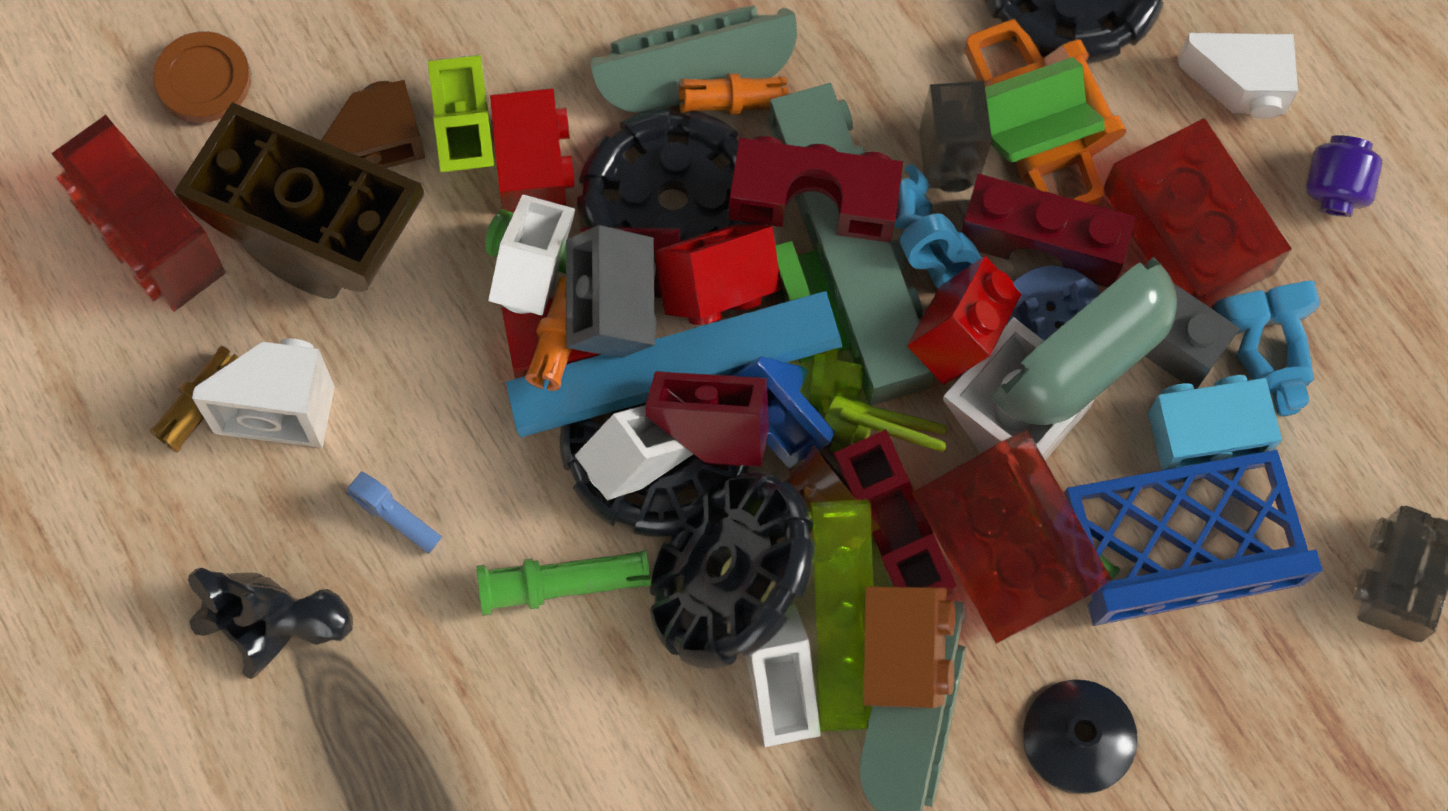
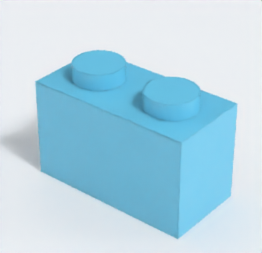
M1234 375L1216 381L1214 386L1194 389L1193 384L1190 383L1173 385L1161 391V394L1157 396L1147 412L1161 471L1272 451L1282 441L1266 378L1247 381L1245 375Z

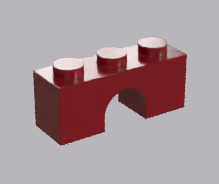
M757 136L753 139L739 138L730 193L729 220L783 227L785 209L790 200L798 194L813 191L828 196L835 203L839 213L836 235L890 243L896 220L903 161L892 160L888 155L880 152H864L860 155L837 152L835 148L825 144H810L806 147L788 145L770 136Z
M978 173L961 232L975 244L980 253L1009 260L1010 254L1015 250H1039L1056 257L1062 263V267L1076 270L1092 280L1094 284L1109 287L1116 281L1124 265L1136 216Z
M885 429L834 452L853 496L880 526L879 529L872 532V535L893 586L946 588V597L960 591L887 430Z

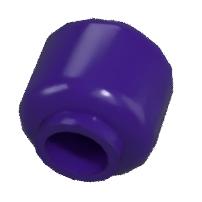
M1334 135L1331 136L1330 142L1315 148L1306 184V192L1314 200L1321 202V212L1334 216L1351 217L1353 209H1361L1373 204L1383 164L1381 156L1372 150L1373 143L1358 137Z

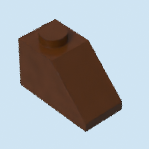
M404 80L396 82L378 81L368 85L364 90L352 93L322 138V141L384 168L425 158L420 133Z

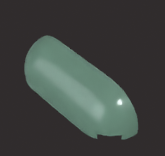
M747 6L621 38L610 43L611 54L604 58H591L590 65L594 81L600 93L614 106L629 112L643 113L684 103L678 100V88L681 78L719 79L726 78V74L738 73L741 78L773 77L788 62L794 50L797 38L795 13L782 7L777 11L778 14L757 15L756 6Z
M1154 257L1151 258L1145 267L1141 263L1135 265L1034 349L1021 362L1025 368L1006 384L1000 385L993 394L992 399L1012 417L1030 424H1056L1076 415L1161 343L1170 332L1177 312V295L1175 286L1167 271Z
M954 601V633L952 636H946L945 659H952L954 663V688L952 695H945L944 705L936 708L872 706L860 761V780L868 801L877 811H923L924 805L932 807L934 804L965 657L966 646L958 645L962 622L967 617L964 602Z

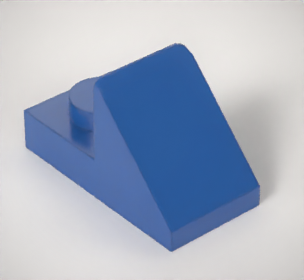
M760 356L732 376L767 378L769 432L766 444L788 468H791L807 457L813 445L818 450L828 445L835 431L800 393L801 386L808 373L807 369L802 366Z

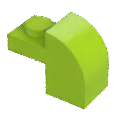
M481 54L428 60L440 172L495 166Z

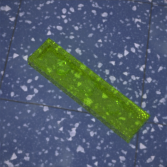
M869 500L810 503L814 524L811 531L812 541L815 543L813 582L821 732L867 729L872 706L863 705L866 586H873L871 505Z

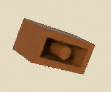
M866 586L863 705L936 708L944 705L945 695H952L954 688V663L952 659H945L946 636H952L954 633L955 605L953 600H946V588Z

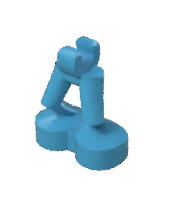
M911 163L905 167L906 172L910 175V179L905 178L900 183L895 227L904 229L899 240L900 246L910 265L917 269H926L934 285L939 289L940 285L982 257L975 244L964 233L957 232L955 226L943 214L932 213L933 205L927 196L928 180Z
M1302 281L1270 289L1268 292L1259 290L1221 299L1211 306V309L1240 328L1236 334L1244 333L1236 357L1253 380L1266 378L1270 394H1273L1274 403L1280 416L1295 415L1309 403L1306 386L1314 381L1309 342L1301 320L1306 319L1315 312L1321 303L1314 281ZM1273 324L1282 325L1287 343V367L1277 371L1271 367L1257 350L1264 326Z

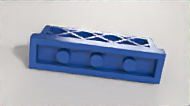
M1278 449L1068 487L1063 492L1092 600L1087 605L1093 626L1304 586L1323 571L1317 549L1308 551ZM1265 467L1271 485V491L1265 501L1238 485L1245 470ZM1234 473L1231 480L1223 476V474ZM1205 478L1224 490L1213 511L1185 494L1193 480ZM1183 482L1179 490L1170 485ZM1153 488L1172 500L1160 521L1132 504L1141 489ZM1130 492L1126 500L1121 496L1117 495L1120 493ZM1231 495L1258 512L1247 532L1219 516ZM1099 497L1119 510L1107 531L1087 519L1082 500ZM1274 500L1276 502L1278 510L1271 506ZM1178 505L1205 521L1194 543L1166 526ZM1125 514L1153 531L1141 553L1113 536ZM1265 517L1284 528L1289 545L1288 548L1273 550L1253 537ZM1212 526L1240 543L1232 558L1220 560L1201 548ZM1159 536L1187 553L1179 568L1166 570L1147 557ZM1092 537L1100 541L1096 549ZM1106 546L1134 563L1126 578L1104 582L1098 559ZM1246 548H1248V549H1250L1251 551H1253L1254 553H1256V554H1251V555L1242 556V555L1244 554ZM1194 558L1203 563L1189 566ZM1140 568L1150 573L1136 576Z

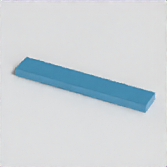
M824 291L655 339L654 346L623 358L601 354L566 364L561 379V386L557 391H548V380H545L544 388L539 389L528 383L525 376L506 381L516 430L521 438L645 403L648 399L655 371L732 376L760 356L786 363L842 347L827 292Z

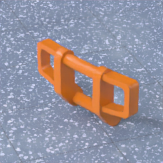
M1009 20L969 35L965 46V54L980 85V89L1071 57L1083 65L1086 103L1104 118L1105 130L1021 159L1016 163V168L1021 179L1026 181L1028 187L1049 192L1041 178L1042 176L1078 164L1088 193L1073 199L1098 205L1104 189L1092 157L1123 137L1127 130L1118 115L1113 116L1086 62L1089 54L1083 42L1075 40L1063 44L1043 59L1030 36L1015 20ZM1016 36L1017 42H1014L1011 37ZM1004 40L1014 42L1028 65L993 78L980 49Z

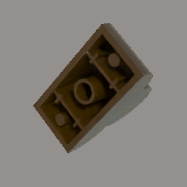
M233 102L174 191L179 200L192 213L219 232L240 242L248 254L271 273L307 293L327 299L336 298L342 288L356 292L367 291L424 197L421 183Z

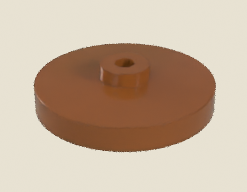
M199 31L177 38L162 51L154 68V85L163 105L175 116L191 122H211L221 119L232 102L238 105L242 104L251 85V70L243 50L232 39L215 32Z

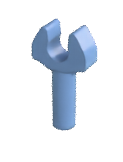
M361 471L347 488L346 494L369 514L383 518L426 553L429 554L441 540L442 536L393 499V495L388 488L365 472Z

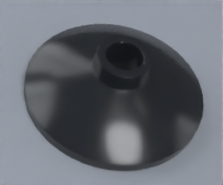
M1067 680L1057 683L1043 691L1032 703L1026 714L1023 725V744L1028 760L1040 777L1062 791L1074 794H1091L1105 790L1118 782L1126 774L1136 755L1138 736L1131 711L1116 693L1096 682ZM1078 723L1089 725L1093 730V740L1090 742L1078 740L1074 734V726Z

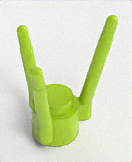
M837 395L824 419L835 431L829 449L831 453L870 437L872 430L881 432L885 429L889 436L939 452L946 449V443L942 440L908 429L912 428L943 435L947 432L946 425L870 406L857 399L851 401Z

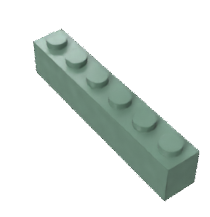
M831 83L770 99L768 124L773 137L780 140L783 144L802 147L810 144H825L835 148L837 152L857 155L865 152L862 145L854 146L849 133V130L853 129L850 109L845 99L837 100ZM813 191L795 196L813 250L816 251L850 346L849 350L868 404L870 406L931 388L935 375L907 347L908 342L920 323L918 319L923 317V311L916 289L914 287L907 288L901 271L905 269V262L898 241L893 239L890 243L836 235L839 213L835 203L828 196Z

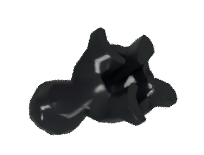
M202 567L196 568L188 577L191 589L202 600L201 608L189 621L192 631L195 635L205 636L221 630L237 646L242 654L244 662L242 673L249 679L259 675L283 649L292 636L299 637L314 645H319L331 640L342 641L353 630V616L349 607L338 594L329 589H321L304 598L296 599L274 580L259 573L224 574L222 572H212Z

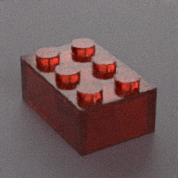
M106 114L51 153L62 170V173L57 175L55 179L69 196L71 205L88 226L93 224L102 236L101 240L120 264L125 262L134 274V280L153 303L162 297L173 312H175L226 274L206 231Z
M1205 118L1115 162L1104 184V194L1115 211L1136 216L1131 236L1147 261L1149 262L1154 257L1164 267L1175 285L1208 307H1211L1221 299L1234 296L1276 274L1292 250Z
M1028 429L998 443L911 492L996 644L1092 595L1112 580Z

